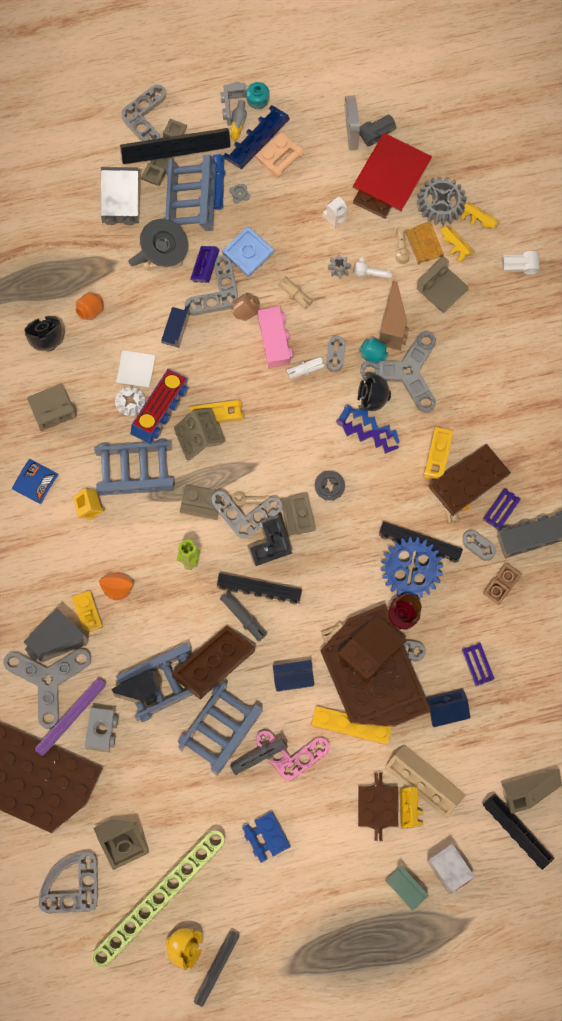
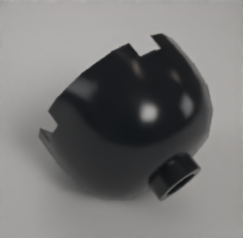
M45 316L46 320L39 321L38 318L25 327V336L31 347L38 351L49 352L54 350L62 341L63 329L59 319L55 316Z
M366 373L364 376L367 377L365 380H361L358 389L357 400H361V405H358V407L363 411H377L383 408L386 402L390 400L391 391L384 378L376 374Z

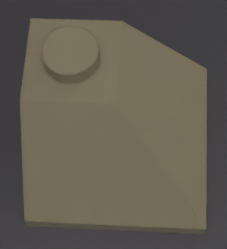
M111 819L93 828L113 870L149 853L135 822Z

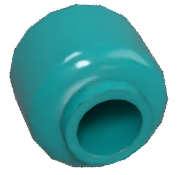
M262 82L250 84L246 90L248 105L254 109H262L267 106L270 99L268 87Z
M375 337L366 338L359 349L361 358L374 364L385 361L388 356L386 352L387 345Z

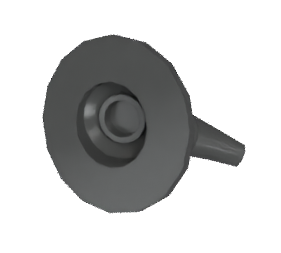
M162 218L152 220L144 226L140 233V246L142 250L129 259L128 262L130 266L147 261L162 267L175 266L184 259L187 253L188 241L180 226L171 220Z

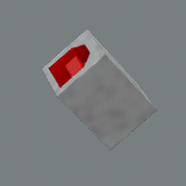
M453 844L430 858L427 862L449 895L475 877Z

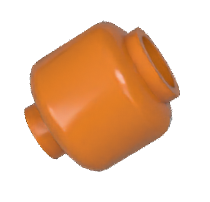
M86 293L77 300L75 311L81 319L93 320L103 311V300L98 294Z

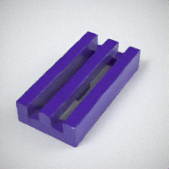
M216 246L200 247L190 278L194 283H197V281L209 283L219 253V249Z
M505 488L484 517V521L500 530L521 498L516 497L514 493H510ZM504 496H508V498L506 499L502 507L499 509L495 517L492 520L489 519L495 511V509L500 504V502L502 501V499L504 498ZM511 499L514 500V503L500 523H495Z
M481 643L462 649L475 686L493 681L494 676ZM476 649H478L488 678L485 677L482 666L475 651ZM468 652L472 653L482 679L480 681L477 678Z

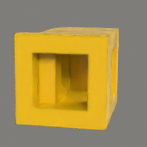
M84 488L73 497L78 518L92 520L104 512V508L100 506L96 490Z

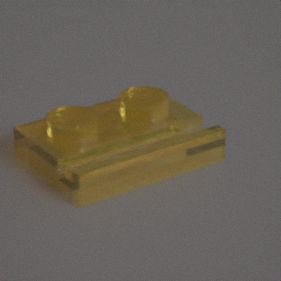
M431 221L414 226L411 229H406L405 233L418 265L425 261L428 262L443 257L444 253Z

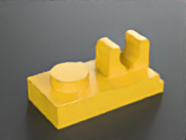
M468 202L464 205L465 211L461 216L462 220H465L467 215L472 214L471 225L475 224L477 219L482 221L481 225L488 229H491V227L493 229L497 228L500 220L474 204Z
M444 226L440 230L443 234V239L447 243L455 245L450 254L454 255L457 251H461L460 257L457 259L458 262H462L468 255L475 253L451 226Z
M87 591L73 596L72 600L84 634L103 628L91 592Z
M418 787L400 789L401 829L423 826V822H418V815H423V811L417 809L419 802Z

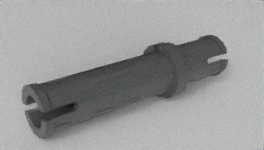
M227 591L226 595L223 594L220 600L243 624V628L248 630L258 642L267 635V632L256 622L257 619L251 617L230 591Z
M281 737L268 745L264 744L261 749L230 764L233 773L238 775L266 759H272L273 755L288 748L287 743ZM272 748H275V749H273V750L267 752L266 754L261 755V754L265 753L266 751H268V750H270V749H272ZM256 757V759L244 765V763Z

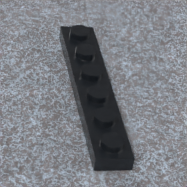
M223 128L120 144L122 164L230 148L229 129Z

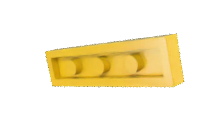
M318 706L315 708L311 724L313 727L383 745H388L392 727L350 724L346 713Z

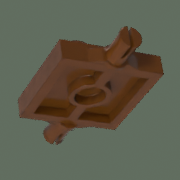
M374 773L375 785L358 786V827L374 829V841H378V833L379 841H383L382 829L399 827L398 786L382 785L383 773H379V781L378 773Z

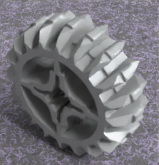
M441 176L438 178V181L434 178L431 179V183L426 181L425 187L422 186L420 188L421 192L417 196L418 210L423 212V218L428 217V222L435 220V225L440 221L443 226L446 221L449 224L453 222V219L457 221L459 215L462 216L464 213L463 209H465L464 205L467 201V197L464 196L465 190H461V184L455 185V179L449 182L448 177L442 180ZM430 194L433 196L432 199L434 200L432 202V205H429L427 201V198ZM453 196L455 197L457 202L454 208L451 206L452 203L450 202Z

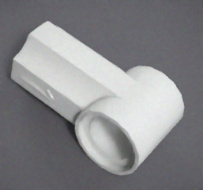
M527 251L519 255H503V272H523L529 275L539 273V253Z

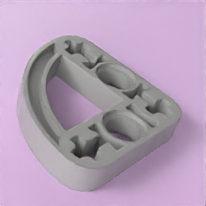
M355 95L345 96L344 105L349 150L358 149L360 134L357 101Z
M83 852L71 855L56 864L42 884L39 895L40 909L49 914L90 912L96 909L98 905L96 857L90 852ZM89 856L90 860H93V863L89 865V870H94V873L87 872L82 874V870L86 871V865L82 863V860H86V857ZM78 863L79 893L49 894L55 879L65 869ZM87 876H91L94 880L93 885L89 888L84 887L82 883L83 879ZM83 890H94V894L90 893V899L94 900V904H91L90 908L83 904V901L87 900V894H82ZM60 897V910H57V905L50 906L49 910H47L46 906H43V903L47 902L48 898H50L51 902H57L56 898ZM68 897L74 900V905L70 909H66L63 906L64 899Z

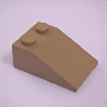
M394 281L380 332V341L385 343L388 348L401 351L402 344L406 345L409 328L406 327L407 318L398 282Z

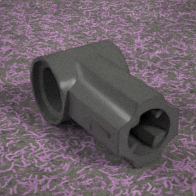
M388 114L373 123L366 122L361 125L360 136L366 146H372L379 141L383 132L388 134L396 130L397 126L393 117Z

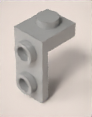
M234 82L229 85H223L224 92H220L221 103H225V109H222L223 120H227V126L231 125L229 99L246 98L245 83Z

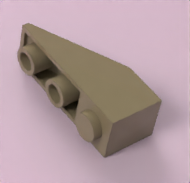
M559 768L502 784L504 799L511 814L532 808L562 786Z

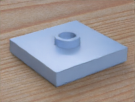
M248 226L222 250V254L228 257L248 277L274 253V249Z

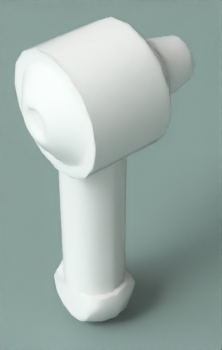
M360 258L359 262L354 265L353 274L356 276L372 275L385 279L392 278V272L389 270L369 268L365 263V258Z

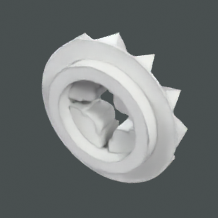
M132 386L122 388L120 392H117L115 398L117 410L126 416L137 415L145 404L144 394L138 388ZM134 395L133 401L135 404L129 403L128 405L125 398H131Z

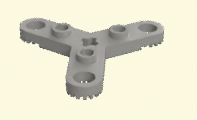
M429 331L419 334L403 361H380L378 364L369 361L364 362L360 370L362 378L366 379L367 377L364 376L366 374L365 368L373 367L375 369L374 374L381 376L386 381L402 382L418 410L423 413H430L434 410L436 401L419 371L435 347V335ZM424 337H428L432 343L426 346L422 344L421 340ZM410 368L412 374L404 375L403 369L407 370ZM429 399L431 406L425 408L421 405V401Z
M78 649L52 666L45 668L16 652H11L5 656L3 664L9 672L38 686V721L43 728L51 729L58 723L59 719L58 686L87 668L91 663V656L86 650ZM82 654L87 657L84 664L76 663L78 655ZM12 657L19 659L18 666L14 668L8 665ZM47 675H49L50 678L53 679V681H50L49 685H46L45 682H42L43 679H46ZM46 714H52L54 716L53 722L45 724L43 717Z

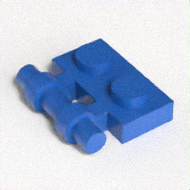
M272 812L254 821L257 829L252 831L249 824L242 827L245 833L244 837L246 841L250 842L254 850L252 852L255 857H258L260 863L268 860L265 852L270 850L274 857L291 848ZM260 834L266 843L263 846H260L256 838Z

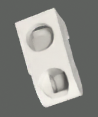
M336 197L326 205L327 210L323 212V216L334 228L347 220V206L340 197Z

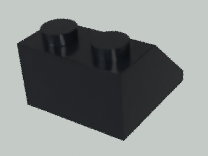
M147 670L111 689L116 698L141 705L144 703L149 705L155 702L159 695Z

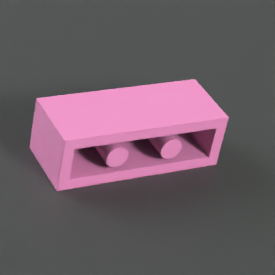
M280 306L258 310V320L268 369L290 365V358H293L292 347L287 345V341L290 338L288 329L284 330L283 323H286L285 313L281 312Z

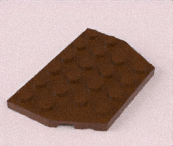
M383 604L349 618L342 628L320 650L350 724L396 727L431 712L404 646L395 653L368 683H365L338 658L339 651L377 615L396 630V627L389 619L387 606Z
M0 723V811L49 833H53L87 805L103 768L54 746L44 756H41L35 751V747L41 740Z

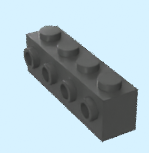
M562 511L557 512L556 516H542L536 522H523L519 524V527L513 529L511 526L503 528L497 538L504 558L562 542Z

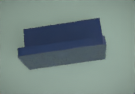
M185 306L184 310L171 308L161 343L180 348L190 317V308L188 306Z
M307 660L274 665L273 675L276 691L281 692L313 687L312 661Z
M463 689L426 698L431 709L430 716L433 727L471 718L468 699Z

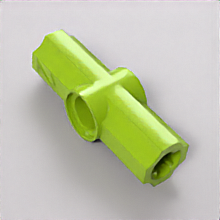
M186 539L179 544L177 561L181 562L185 569L192 570V568L198 565L200 549L196 548L192 540Z

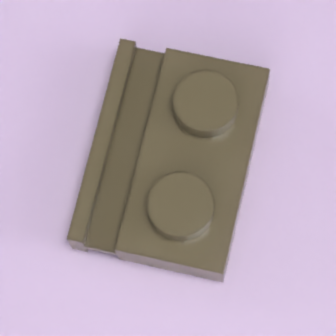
M185 485L180 513L217 520L219 512L211 503V497L217 491ZM216 495L215 503L221 504L222 496Z
M308 493L289 496L284 499L280 498L288 537L316 531Z

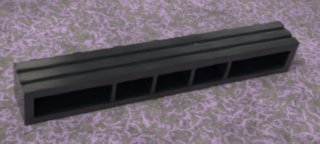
M384 521L379 532L381 538L391 539L397 543H401L402 538L407 543L409 537L412 538L413 542L419 537L421 544L427 540V547L432 544L434 545L431 550L432 552L438 550V557L449 559L453 563L459 562L463 551L462 548Z
M219 573L217 587L220 590L229 589L234 593L239 591L245 595L254 594L255 597L264 596L269 600L274 598L280 602L289 601L295 605L297 603L300 604L302 589Z
M493 794L482 804L539 868L543 870L555 859L513 813L511 814L509 808L496 794Z

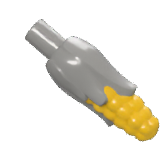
M243 100L238 101L237 108L232 112L230 136L233 141H237L240 137L247 116L246 110H244L245 101Z

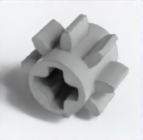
M338 254L335 259L330 258L331 264L328 265V270H332V277L335 275L341 279V276L344 274L348 276L349 272L347 269L351 268V264L347 263L348 257L343 258Z

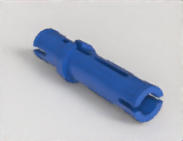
M214 154L213 159L217 162L214 209L222 210L224 176H226V171L224 170L225 156Z

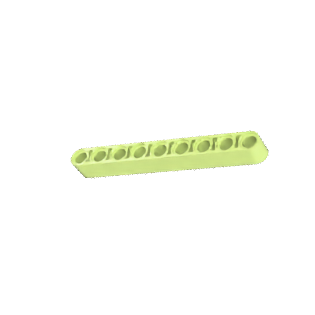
M211 831L94 951L92 961L95 965L101 968L109 966L223 848L225 840L221 832ZM213 836H219L221 843L213 846L210 843V839ZM200 850L206 851V859L198 860L196 858L197 852ZM191 865L193 872L190 875L183 874V866ZM171 879L179 881V886L174 890L168 888V882ZM163 894L165 897L162 904L154 903L155 895ZM144 908L150 910V916L147 919H142L139 915L140 911ZM129 923L136 925V930L132 934H128L125 931L126 925ZM114 938H120L122 941L121 946L117 949L111 946V941ZM104 952L107 954V960L105 963L100 964L97 962V956L99 953Z

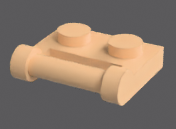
M280 132L255 155V158L276 178H279L293 161L304 155V151L299 146H296L285 134ZM288 151H292L282 163L274 166Z

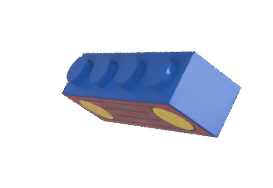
M167 369L131 424L130 434L149 444L152 443L154 438L158 439L162 431L161 427L163 424L166 425L168 423L171 411L177 409L180 397H184L188 391V378Z

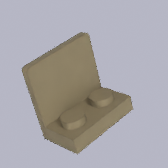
M444 256L418 280L417 290L442 313H445L469 289L448 268L449 260Z
M62 384L27 397L40 431L76 418Z
M211 408L193 410L174 427L186 460H191L206 447L219 446L225 442Z

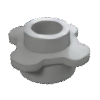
M245 184L235 185L229 190V193L233 196V202L236 204L242 200L247 201L250 199V194L247 193V186Z

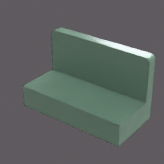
M402 866L386 880L387 884L412 911L429 896Z

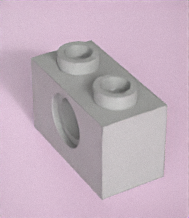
M90 708L85 741L86 750L110 753V748H114L115 736H112L113 728H117L118 716H115L114 710ZM100 726L107 727V732L104 735L97 734V729Z

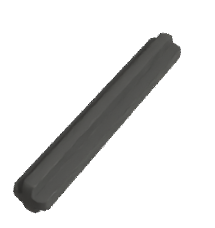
M233 931L229 932L194 999V1003L198 1006H204L239 939V934Z

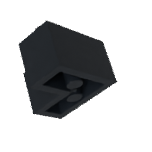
M276 515L259 521L265 540L247 546L253 564L258 566L292 554L281 518Z

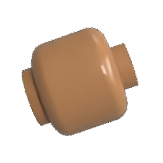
M245 293L233 301L232 313L237 319L247 321L258 314L260 302L256 296Z

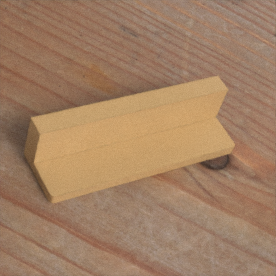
M405 745L402 746L385 767L408 787H418V795L446 818L465 797L463 792Z

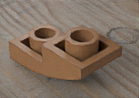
M506 563L483 594L500 605L522 574Z

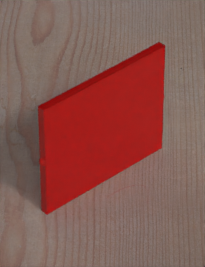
M383 132L353 184V188L402 212L432 156Z

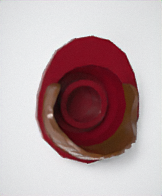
M403 594L394 598L388 610L391 623L403 630L410 629L420 620L422 609L420 600L412 594Z

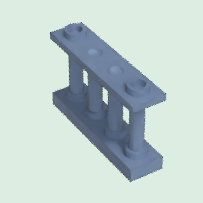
M203 155L201 165L179 167L173 159H169V164L166 168L168 176L166 212L163 219L171 220L177 225L199 223L205 231H213L217 162L211 155ZM202 172L200 182L178 184V174ZM201 189V197L199 199L177 201V191ZM200 206V214L198 216L176 218V208Z
M160 439L151 444L140 443L112 446L110 444H100L98 447H94L96 456H101L102 481L101 483H96L98 496L173 491V478L167 476L166 451L172 450L171 442ZM158 451L160 477L158 479L148 478L147 452ZM129 453H139L141 478L137 481L129 479ZM120 454V482H112L110 480L109 455Z
M188 643L116 676L119 684H122L147 670L158 690L159 695L157 696L156 705L146 709L144 704L135 703L139 713L134 715L137 722L140 720L145 722L152 718V714L194 695L189 690L181 691L178 682L172 678L173 672L170 668L171 663L178 660V662L183 664L189 658L191 650ZM158 669L164 671L175 696L165 701L152 676L154 674L153 671Z
M224 682L221 686L217 685L212 692L213 698L187 734L183 733L178 740L180 751H183L186 746L210 762L212 766L211 772L217 776L263 712L262 708L258 705L248 708L226 693L227 684ZM220 698L244 714L246 719L242 724L235 723L213 708ZM208 714L233 730L235 735L231 740H225L202 724ZM197 730L222 746L223 752L220 756L212 755L191 740Z

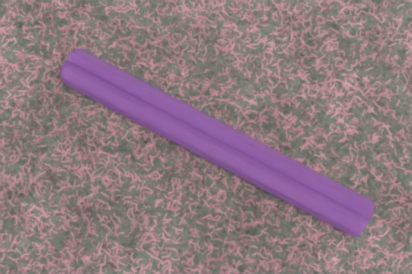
M97 678L35 747V751L39 755L44 756L103 690L106 683L102 679Z

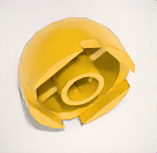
M181 928L167 938L165 944L167 956L173 965L183 970L193 968L201 954V950H198L199 943L203 944L202 933L191 928Z

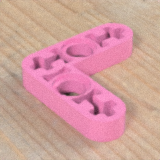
M262 731L256 737V743L260 749L265 744L260 743L262 741L261 736L265 738L269 736V744L276 741L275 737L268 731ZM317 738L292 758L289 757L285 750H282L280 752H282L283 757L280 761H274L273 759L269 761L284 780L292 781L328 753L329 743L323 738ZM317 743H319L320 745L324 743L325 751H317L315 753L317 758L314 759L312 753L308 751V749L311 748L313 752L317 748ZM302 754L310 756V762L307 765H303L299 761V757ZM296 760L297 765L302 769L298 771L296 767L293 770V776L285 775V767L292 768L295 765L293 761Z

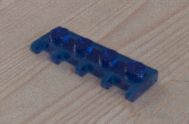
M271 105L269 107L271 112L265 118L261 116L258 118L260 123L253 131L248 129L246 131L248 136L241 143L237 141L234 143L236 148L230 155L224 154L225 160L242 170L290 120L289 115Z

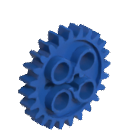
M409 537L406 543L402 538L401 545L394 542L396 548L388 547L391 553H384V556L388 559L387 561H381V563L386 565V568L381 569V571L386 572L382 579L389 580L386 586L393 585L391 592L396 589L398 590L397 596H400L403 592L414 596L419 594L423 598L424 591L429 595L430 587L436 589L433 584L434 582H441L437 579V576L443 575V573L438 571V569L443 568V565L438 564L442 557L436 558L435 555L439 551L432 552L431 550L434 545L432 544L427 547V540L421 544L419 537H417L415 542ZM403 551L410 554V559L407 562H401L399 559V555ZM416 551L415 567L418 570L413 572L411 585H407L410 572L407 569V565H411L413 552ZM422 555L429 558V563L426 566H421L418 563V558ZM397 571H405L406 579L404 581L396 580L395 574ZM418 574L425 576V583L422 585H417L414 582V578Z

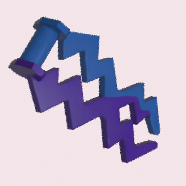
M349 405L344 406V410L339 419L336 420V423L343 427L346 437L357 432L360 442L373 438L375 447L383 446L385 454L399 448L398 445L392 447L387 445V440L391 437L399 444L397 431H390V425L378 428L375 417L368 418V411L353 409ZM350 413H353V419L362 416L364 426L371 424L372 430L364 433L362 423L353 427L352 422L347 424L345 422ZM386 433L387 440L386 438L380 439V434Z

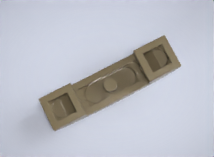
M169 119L163 132V138L184 135L187 125ZM175 156L151 160L147 164L141 180L158 186L166 175L169 159L174 160Z

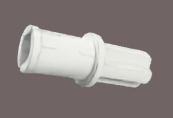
M321 357L305 363L302 361V364L287 368L286 370L290 380L323 368L324 362Z

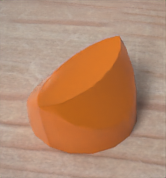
M119 572L107 574L99 580L105 595L115 601L125 599L133 588L132 580L127 575Z

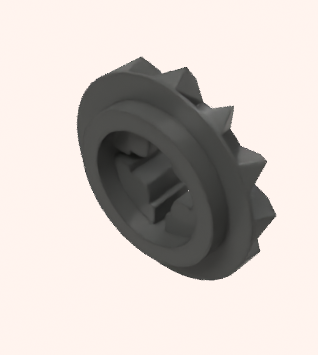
M325 471L316 478L315 491L325 501H334L340 498L345 491V481L339 473ZM327 479H329L331 485L335 484L332 493L329 491L328 488H324L325 486H327Z

